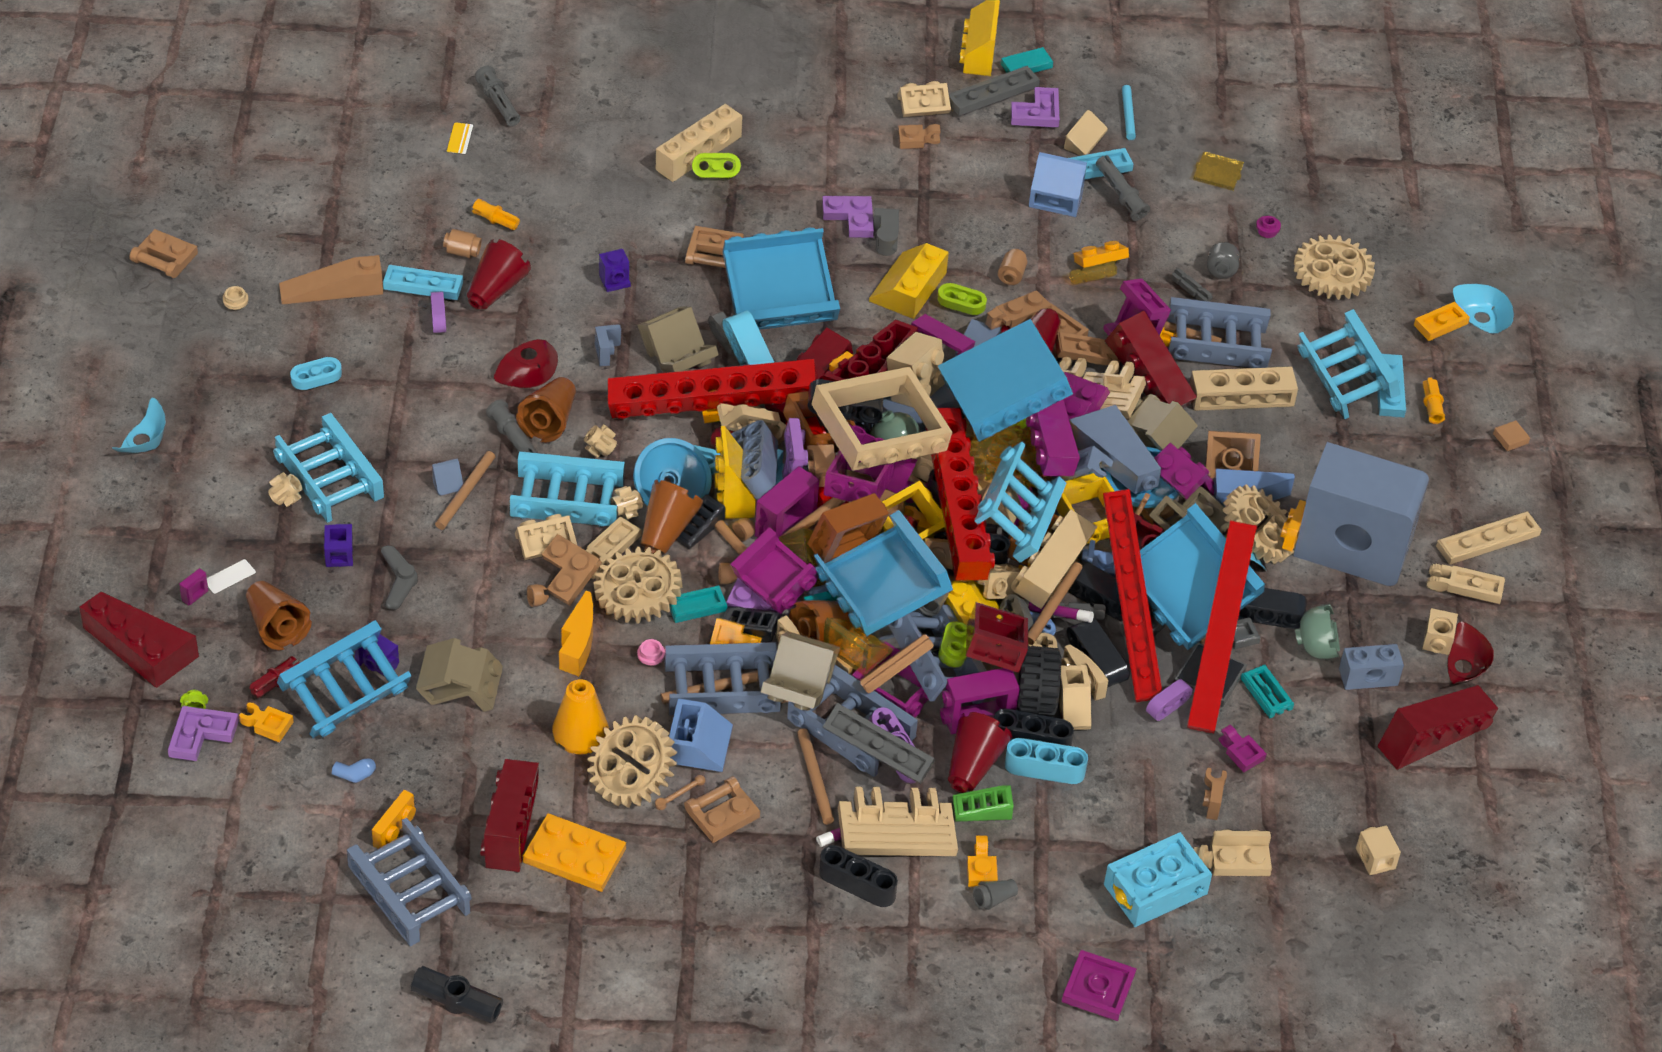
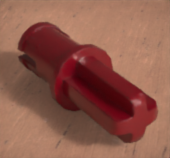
M290 656L277 667L267 669L265 675L250 684L251 694L260 698L275 687H279L277 684L279 674L299 664V661L293 665V662L297 659Z

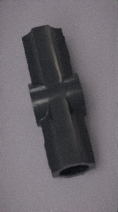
M425 966L417 969L411 983V991L444 1004V1007L450 1013H467L488 1023L496 1021L503 1005V998L471 986L464 976L452 975L449 977Z

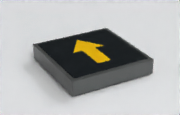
M1198 642L1174 679V682L1182 679L1193 689L1192 694L1195 692L1204 645ZM1232 657L1229 660L1221 707H1224L1247 667V664Z

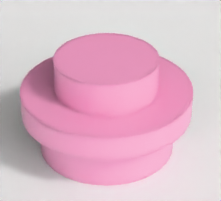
M648 639L639 646L637 656L643 664L657 665L664 660L665 649L659 641Z

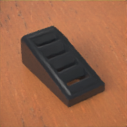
M708 494L701 498L703 500L701 508L684 529L693 535L689 536L682 532L676 539V541L689 550L714 530L715 524L718 521L725 520V506Z
M728 606L722 618L730 621L732 616L737 617L735 622L743 624L741 623L742 619L746 620L745 624H743L745 625L744 634L758 636L762 638L761 642L771 643L777 631L780 613L771 610Z

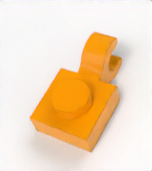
M717 618L710 644L761 643L762 638L744 634L745 625Z
M976 836V844H974L975 856L967 857L968 887L978 886L981 881H998L996 856H988V837Z

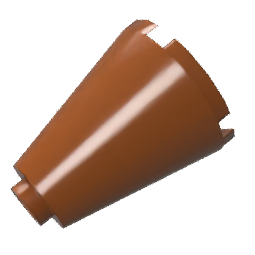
M558 377L525 397L519 403L516 420L521 430L530 438L535 436L542 439L540 442L546 443L555 441L563 434L576 394V388L572 381L564 377Z
M657 479L654 480L641 539V545L645 547L643 551L645 552L648 547H651V554L661 550V554L665 555L701 508L703 500L697 495L693 499L690 498L687 494L688 490L664 480H661L659 483Z
M266 581L255 582L249 587L246 599L260 638L268 647L284 650V646L289 644L295 646L307 636L312 621L310 620V610L304 603Z
M837 600L798 601L794 604L796 607L791 609L789 613V619L793 622L800 635L828 644L834 641L837 642L854 627L848 616L850 613H844Z

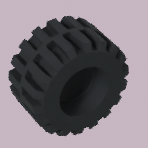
M1028 646V651L1018 674V711L1054 717L1058 707L1061 680V653L1059 648Z

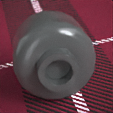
M1220 242L1213 245L1209 250L1207 258L1209 272L1219 279H1227L1236 274L1240 261L1238 249L1228 242Z

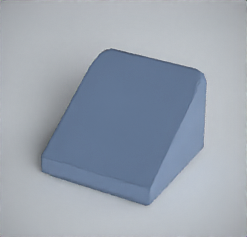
M458 458L432 465L433 484L438 495H445L460 490L463 481Z

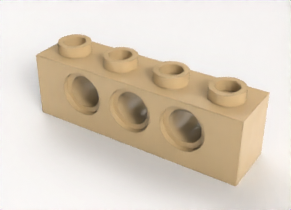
M727 104L722 105L656 148V170L674 182L692 170L693 159L698 154L718 153L741 138L742 115Z
M1292 367L1192 371L1189 384L1197 396L1192 402L1194 411L1291 407L1295 405L1298 392Z

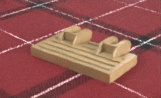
M1063 357L1059 364L1063 372L1083 377L1086 380L1108 387L1110 394L1100 410L1116 405L1123 416L1130 419L1146 386L1144 376H1134L1132 379L1134 374L1133 362H1126L1120 375H1118V361H1111L1105 373L1086 372L1084 375L1087 367L1085 358H1078L1072 371H1070L1072 366L1071 358Z
M855 787V812L852 810L851 801H839L838 815L842 848L857 855L900 856L957 855L958 845L951 803L938 804L936 788H928V806H921L918 788L910 789L912 813H909L907 802H883L882 804L880 787L872 788V805H865L863 788Z

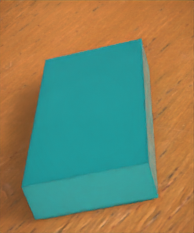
M1044 47L1003 57L1001 58V65L1006 73L1028 66L1035 73L1053 68V60Z
M719 585L683 593L681 597H676V605L669 604L675 623L726 612L727 603Z

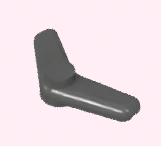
M383 546L381 553L396 576L386 599L385 607L397 610L412 587L417 584L418 575L414 566L409 564L394 546Z

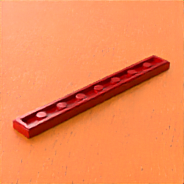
M1130 489L1103 493L1135 702L1150 701L1162 691L1131 493Z
M1232 520L1229 523L1187 725L1189 729L1215 733L1257 528L1256 525Z

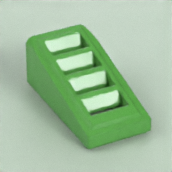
M1011 785L956 794L952 797L955 822L1012 820L1013 799ZM968 803L969 810L964 811L963 804ZM975 803H979L980 808L975 809Z

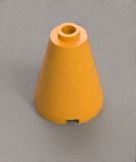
M578 679L570 682L566 688L553 723L552 732L554 741L565 747V751L580 755L592 753L594 751L590 748L600 745L596 737L604 738L606 736L604 728L609 729L594 686L587 680Z

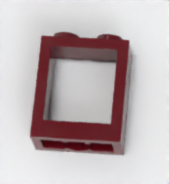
M975 602L967 623L966 656L1019 673L1028 651V618ZM1002 615L1003 617L998 619L996 616Z

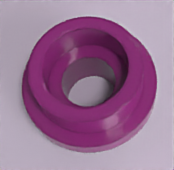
M1262 216L1257 220L1256 228L1262 237L1273 238L1279 233L1281 223L1273 216Z

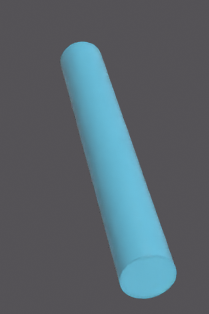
M1124 85L1122 87L1126 138L1134 140L1136 133L1132 92L1129 85Z

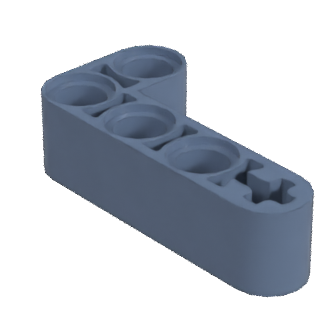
M763 420L755 421L731 433L743 449L741 479L756 499H760L776 485L778 440Z

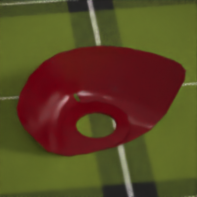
M536 339L528 341L512 349L504 356L494 374V379L498 383L518 388L540 386L547 382L555 373L558 354L555 348L546 340ZM527 348L534 349L537 352V356L531 360L521 357L522 350Z
M1459 622L1457 624L1454 641L1448 656V674L1453 684L1469 682L1479 678L1486 672L1494 660V650L1491 643L1481 632L1466 622ZM1459 660L1468 661L1472 665V670L1468 673L1459 672L1455 668V663Z

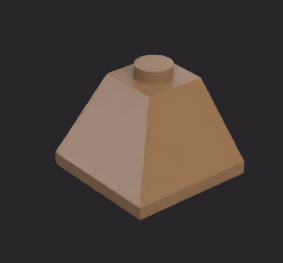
M1208 431L1205 466L1209 471L1208 476L1214 481L1216 469L1258 471L1261 434Z

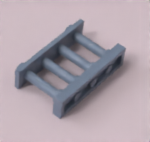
M1171 297L1168 306L1171 312L1166 321L1176 323V337H1171L1168 347L1173 359L1248 368L1268 367L1272 349L1261 347V333H1266L1270 319V309ZM1186 324L1201 326V340L1186 339ZM1211 327L1226 329V343L1211 342ZM1236 330L1251 332V346L1236 344Z
M943 605L940 612L932 616V618L915 617L909 613L888 624L901 650L922 636L918 628L931 629L935 636L929 637L934 645L933 648H940L946 625L953 621H959L951 607ZM930 650L910 664L929 701H935L941 691L946 688L947 679L953 678L945 677L940 668L954 669L957 677L987 671L980 660L970 657L966 658L961 667H949L942 663L939 657L933 656ZM984 699L976 700V701H971V702H972L973 704H979V703H982V702L984 701Z
M776 642L665 646V672L675 671L677 693L669 694V715H674L678 699L707 703L719 714L780 712L781 702L772 701L767 698V694L761 693L763 682L770 678L769 668H772L777 652ZM741 669H758L760 691H743ZM713 670H730L732 692H715ZM686 671H702L704 693H688Z
M835 665L832 679L829 684L826 683L821 703L831 694H836L845 700L841 704L849 710L857 708L867 715L864 717L867 720L876 709L881 707L888 708L895 714L910 740L912 741L916 737L918 723L916 718L877 692L867 693L859 680ZM788 701L787 718L793 725L807 729L815 738L854 763L859 770L867 772L873 777L878 774L879 760L825 730L823 725L828 717L824 720L813 711L817 707L811 708L809 711L801 710L794 707L793 702ZM885 718L878 719L877 723L885 725L887 721Z
M408 818L402 820L403 836L370 854L368 852L363 853L356 844L347 849L348 867L407 944L412 946L420 942L419 928H421L422 923L455 905L467 916L470 914V900L472 898L467 887L457 882L427 844L421 829L417 825L413 826ZM409 845L418 855L385 874L383 872L379 873L375 868L377 862ZM424 865L433 875L402 893H394L390 888L391 883ZM439 885L449 895L416 914L414 912L410 913L406 908V903Z

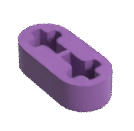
M443 291L431 292L433 333L446 332Z
M1179 679L1157 694L1147 705L1146 712L1155 720L1160 721L1182 706L1192 695L1193 689L1182 679Z

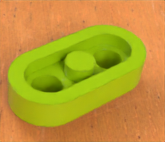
M701 153L692 162V170L700 178H732L738 174L741 168L739 158L732 153ZM702 161L708 163L709 167L707 170L700 169L699 164ZM725 162H731L733 164V168L731 170H726L724 168Z
M954 283L943 284L938 289L937 299L944 307L970 315H979L986 309L987 298L980 291Z
M957 621L950 622L946 625L943 632L938 656L941 662L949 667H961L967 658L966 624Z

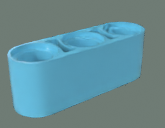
M749 311L723 319L724 332L740 366L774 363L757 324Z
M1015 738L1008 743L1005 757V768L1011 774L1068 784H1078L1084 780L1088 763V755L1081 748L1023 738Z

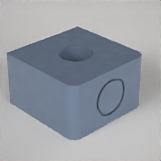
M1327 442L1310 484L1293 556L1386 586L1397 584L1416 530L1429 483L1428 475L1421 470Z

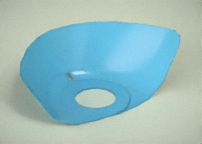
M1463 284L1453 288L1455 302L1470 317L1469 322L1488 333H1499L1512 324L1514 318L1512 304L1509 298L1497 288L1483 284ZM1478 312H1484L1489 315L1490 320L1487 323H1480L1474 318V315Z
M155 398L150 399L146 416L127 435L121 448L112 447V449L117 452L136 453L146 452L159 446L166 421L162 406ZM138 434H146L150 437V441L136 445L133 442V438Z

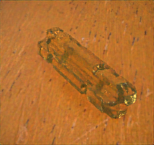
M1111 261L1103 263L1104 266L1098 264L1082 268V271L1080 269L1071 270L1069 279L1073 285L1083 283V280L1089 282L1103 279L1105 275L1106 277L1115 276L1117 274V266Z

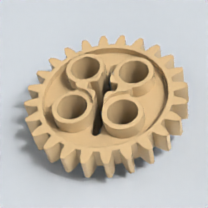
M1328 235L1326 240L1322 236H1318V241L1310 238L1309 244L1304 242L1302 248H1298L1294 260V272H1297V279H1302L1301 285H1310L1308 291L1318 290V296L1326 293L1328 299L1332 295H1335L1338 300H1340L1341 295H1345L1346 298L1350 299L1351 293L1359 296L1360 290L1365 292L1367 286L1371 285L1375 272V263L1371 261L1372 255H1366L1367 249H1359L1360 243L1350 244V238L1344 242L1341 236H1338L1336 240L1331 235Z
M1245 484L1243 487L1238 486L1226 496L1227 499L1223 502L1226 507L1223 508V512L1227 514L1224 520L1229 523L1232 520L1257 526L1268 515V519L1256 529L1252 553H1255L1257 560L1263 557L1265 563L1271 561L1273 564H1276L1278 561L1281 563L1294 553V550L1291 552L1282 549L1285 538L1280 537L1284 523L1287 522V517L1285 516L1287 510H1281L1279 508L1280 502L1274 503L1271 494L1265 496L1263 489L1257 491L1254 485L1249 488Z
M637 547L635 553H631L626 548V555L622 556L619 552H616L615 560L611 558L606 559L608 566L600 565V573H595L594 589L596 601H599L600 608H605L607 615L614 613L615 620L625 616L626 623L631 618H635L636 623H640L641 617H645L650 622L651 615L654 614L656 617L661 618L660 611L670 612L669 604L676 605V597H681L680 588H683L680 569H677L676 561H670V555L662 557L661 550L651 554V547H648L645 552H641L640 547Z
M637 715L634 716L633 721L624 717L623 725L614 721V729L612 731L605 727L604 732L606 736L604 738L596 737L600 745L599 747L593 746L590 748L596 754L588 758V761L594 764V766L587 769V772L593 775L590 782L596 786L595 791L602 795L605 800L611 801L616 806L622 803L627 808H630L633 802L639 807L641 806L642 798L649 803L651 802V793L654 792L658 796L661 795L658 788L660 785L668 787V783L664 779L666 776H674L669 767L677 765V762L670 757L676 755L677 751L671 747L675 742L668 737L669 732L656 721L653 722L648 717L642 720ZM633 739L632 744L627 747L628 742ZM614 750H621L649 769L650 773H643L614 753ZM654 752L653 757L647 761L648 756ZM617 762L616 767L611 770L612 765ZM637 776L636 781L631 784L632 779Z

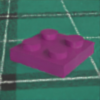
M1080 950L1065 988L1062 1002L1118 1021L1137 968Z

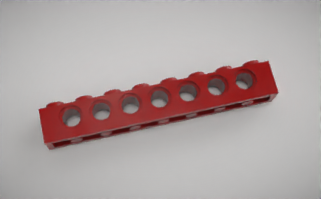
M807 359L608 378V406L612 418L626 419L630 416H653L663 413L678 414L684 411L702 412L707 409H717V406L721 403L733 406L748 405L749 407L771 403L783 404L786 402L788 394L809 391L810 383L817 380L815 360Z
M937 408L952 431L947 451L931 454L955 580H988L990 569H994L995 556L989 550L991 538L990 533L985 531L987 520L980 524L974 521L979 511L977 507L982 501V495L977 492L978 476L973 473L974 457L969 454L971 443L970 438L965 435L967 430L966 419H962L960 408Z

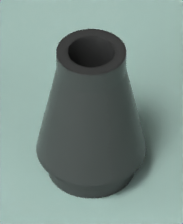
M1013 879L981 881L978 886L973 888L975 904L978 908H985L987 910L1018 894V887Z

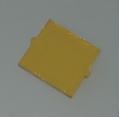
M1204 151L1200 162L1196 163L1197 169L1193 180L1234 191L1237 181L1241 179V170L1244 162Z

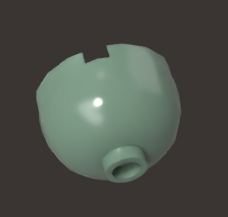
M889 410L883 412L881 421L874 423L870 435L887 440L920 433L921 429L915 419L909 414L902 412L893 413V411Z
M1331 604L1309 609L1301 618L1300 628L1295 629L1298 645L1303 644L1306 652L1318 659L1340 657L1338 653L1340 651L1337 625L1330 618V615L1334 614Z

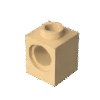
M1431 608L1426 624L1422 650L1449 655L1454 641L1458 614Z
M1387 825L1378 828L1370 827L1360 832L1356 850L1369 875L1396 869L1401 852Z

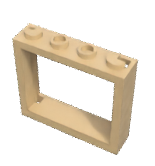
M910 367L816 385L812 406L853 471L947 451L952 431ZM905 393L928 431L861 445L838 407Z

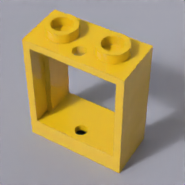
M1094 473L1065 481L1066 486L1056 509L1065 518L1070 509L1074 511L1071 506L1072 504L1096 497L1099 498L1105 508L1103 493L1112 492L1114 489L1106 476L1100 478ZM1107 519L1093 522L1097 528L1090 540H1096V543L1097 541L1110 538Z
M921 481L882 501L887 510L911 497L931 524L930 528L918 534L924 542L925 538H933L937 533L946 530L942 509L939 508L932 498L931 492L923 486ZM889 516L879 535L894 527Z

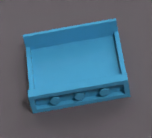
M810 227L796 232L785 230L771 235L760 233L746 238L735 236L725 240L722 252L735 315L749 311L759 330L837 320L840 305L839 300L834 298L822 242L823 228L815 229Z
M1031 319L938 365L948 389L950 388L979 442L1073 394L1067 377Z
M1196 503L1187 509L1185 517L1140 550L1148 604L1154 610L1153 616L1162 626L1166 624L1172 631L1170 636L1178 646L1183 644L1187 650L1206 637L1226 538ZM1250 566L1248 567L1240 610L1264 592L1265 583Z
M900 510L890 515L894 525L893 528L837 558L824 563L818 554L814 555L818 565L815 569L819 580L827 582L825 584L830 595L833 598L838 597L837 602L844 613H850L848 616L854 628L860 627L866 636L953 590L947 570Z

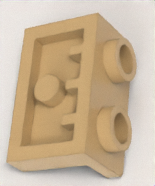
M932 81L926 85L919 86L910 83L900 87L897 94L898 100H901L903 117L945 114L951 111L947 83L940 84L938 81Z
M723 403L717 406L721 426H725L728 430L737 431L758 420H763L768 428L771 429L781 422L778 412L768 411L765 408L758 409L748 407V405L733 406Z
M555 514L547 517L546 521L538 523L535 520L522 522L520 527H517L515 536L516 539H519L524 560L541 557L557 533L577 545L570 516L562 517L561 514Z
M995 564L994 569H990L988 580H977L978 584L985 585L983 597L986 599H1005L1008 595L1015 594L1023 598L1014 592L1020 583L1016 578L1022 569L1009 564Z
M1259 830L1214 831L1210 845V851L1213 852V876H1270L1272 871L1269 852L1270 832Z

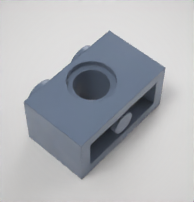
M1397 644L1344 648L1339 671L1345 690L1398 686L1404 664Z

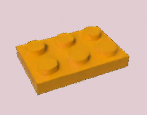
M547 813L523 855V863L602 892L626 850V842Z

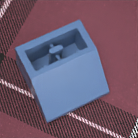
M1039 152L1031 186L1029 207L1076 217L1082 200L1087 162Z
M678 699L669 737L675 742L671 747L677 751V754L670 758L677 762V765L723 772L733 724L707 703Z

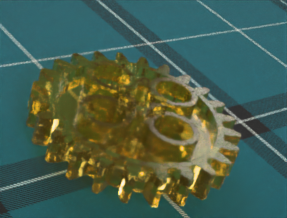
M1017 422L1015 427L1009 426L980 442L974 434L970 447V456L974 457V467H979L977 473L986 474V481L993 479L1001 462L1000 455L1007 447L1011 446L1013 448L1020 442L1025 444L1020 459L1044 481H1046L1047 477H1050L1043 476L1041 466L1036 462L1037 451L1031 443L1030 427L1026 426L1022 429L1020 428V423ZM1017 469L1014 470L1013 476L1028 490L1030 484L1035 487Z

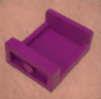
M1142 278L1123 281L1120 290L1124 293L1126 299L1116 321L1105 324L1103 330L1109 336L1120 322L1145 311L1160 335L1171 309Z
M770 527L731 563L736 577L780 614L786 609H790L796 603L797 598L804 591L810 590L819 578L815 567L811 563L807 565L780 542L777 533Z

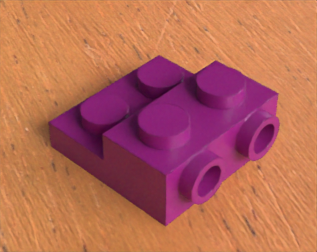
M1064 372L1073 393L1063 399L1069 420L1100 410L1110 394L1108 387Z

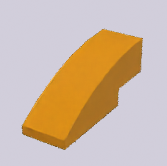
M585 591L561 628L562 648L559 651V669L578 677L587 662L593 639V602L591 592Z

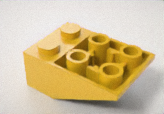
M721 426V436L716 437V453H720V455H715V469L718 473H714L715 489L720 491L716 493V500L725 506V519L755 518L756 499L741 479L743 449L725 426Z

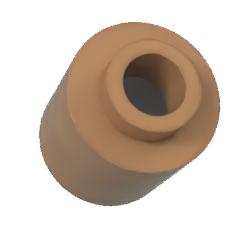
M452 229L451 233H446L443 247H446L447 253L466 258H471V256L477 258L482 238L476 237V234Z
M1011 249L1004 255L998 270V277L1003 283L1016 285L1021 282L1028 263L1026 254L1023 251Z

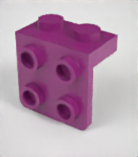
M1169 443L1154 458L1161 467L1160 478L1186 500L1200 486L1204 487L1214 496L1215 490L1213 485L1215 483L1208 476V469L1200 462L1195 464L1190 460V454L1183 447L1180 446L1177 449L1172 443Z

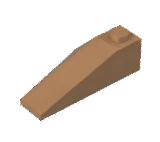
M379 255L354 257L279 283L282 304L381 295L383 294L380 257Z

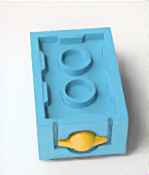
M1181 832L1108 864L1104 886L1134 927H1137L1207 895L1212 873Z

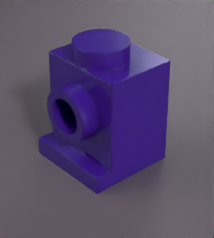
M623 249L599 254V276L607 292L631 287L629 260Z
M352 524L325 525L324 552L326 567L353 566Z
M379 635L377 644L395 670L399 664L398 645ZM361 647L355 650V660L359 666L364 663L371 671H377L384 676L368 649Z

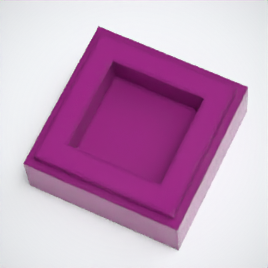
M200 568L179 583L182 602L188 606L209 591L206 572Z

